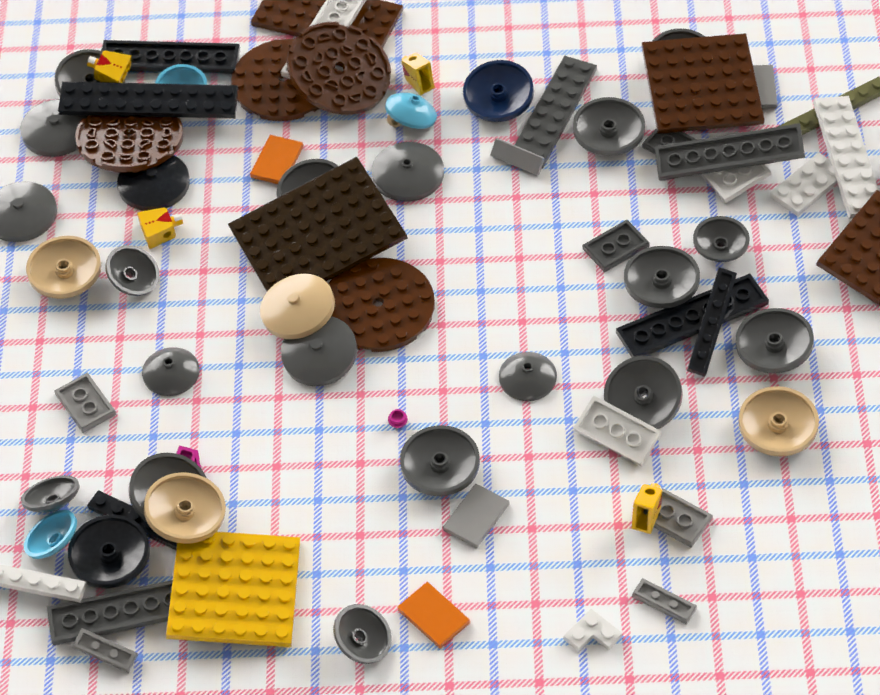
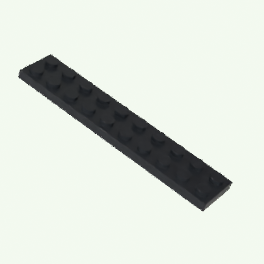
M62 82L58 112L59 115L236 119L238 85Z

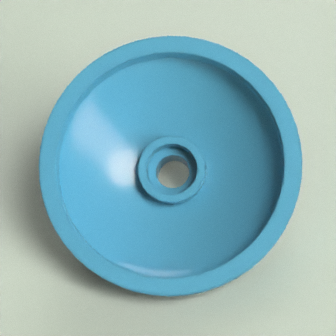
M178 64L162 71L157 77L155 84L207 85V79L200 69L192 65Z
M401 92L389 96L386 100V112L392 119L404 126L425 129L433 126L436 122L437 113L434 107L419 95Z
M59 510L41 519L30 530L25 539V553L33 559H44L60 552L70 542L76 531L77 519L75 515L69 510Z

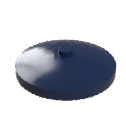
M493 60L479 65L470 72L463 85V97L468 110L474 116L489 122H504L518 117L530 106L534 96L533 80L529 72L521 65L508 60Z

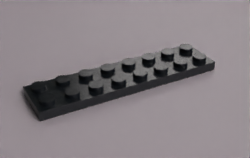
M103 40L101 51L130 55L131 67L129 71L162 72L173 65L187 64L200 69L203 73L232 74L239 59L240 44Z
M750 273L735 279L722 324L769 305V299ZM712 289L693 296L681 305L664 308L616 328V334L632 358L646 356L697 335Z

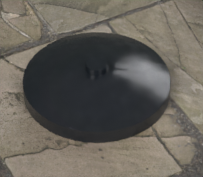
M175 155L160 165L136 173L119 172L117 178L119 194L123 201L132 208L141 211L169 208L175 205L185 196L190 185L188 169L185 163Z
M103 515L89 520L74 533L68 546V560L73 573L79 580L86 581L87 585L96 588H114L132 581L142 572L150 554L149 541L144 529L133 519L122 515Z

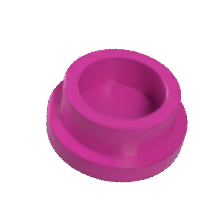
M400 409L393 410L388 416V422L394 428H401L408 421L406 413Z

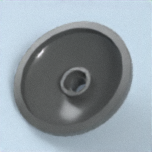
M715 216L703 220L698 224L693 234V244L697 252L704 258L715 262H729L738 259L747 251L750 241L746 227L738 220L726 216Z
M132 245L119 246L106 259L105 270L109 281L115 288L127 295H146L156 287L159 281V268L156 261L142 248Z
M178 347L158 350L145 361L142 368V377L147 388L162 396H175L186 392L196 383L200 373L196 357L188 350Z
M521 352L512 355L505 360L499 371L501 388L510 397L521 401H535L545 397L553 390L557 381V372L554 364L544 355L535 352Z
M73 476L51 477L28 488L21 497V503L25 509L32 512L57 511L67 505L77 495L80 485Z
M363 604L349 605L341 610L335 618L333 625L335 641L339 649L351 660L361 664H372L380 661L388 653L392 642L391 630L385 618L374 608Z

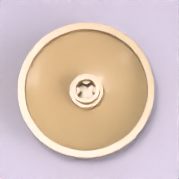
M59 236L43 242L34 249L26 264L27 277L34 290L43 296L55 299L70 298L87 291L97 281L101 272V259L98 250L91 242L77 236Z
M312 274L292 275L280 280L267 291L260 305V316L264 326L271 334L283 339L303 338L317 332L328 322L334 311L335 297L331 287L324 279Z
M774 386L760 389L752 393L743 402L739 412V429L743 438L751 447L767 455L790 456L797 454L809 447L818 432L819 416L814 404L804 394L791 388Z
M174 473L160 478L149 488L144 502V515L151 529L159 536L176 543H196L211 537L221 527L226 510L225 499L219 488L207 478L193 473Z

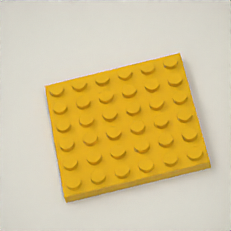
M216 532L211 537L200 542L177 543L166 639L291 647L300 537Z

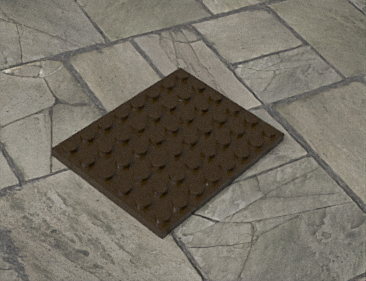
M358 157L228 223L231 232L266 291L280 280L296 274H312L328 281L408 239L404 229Z

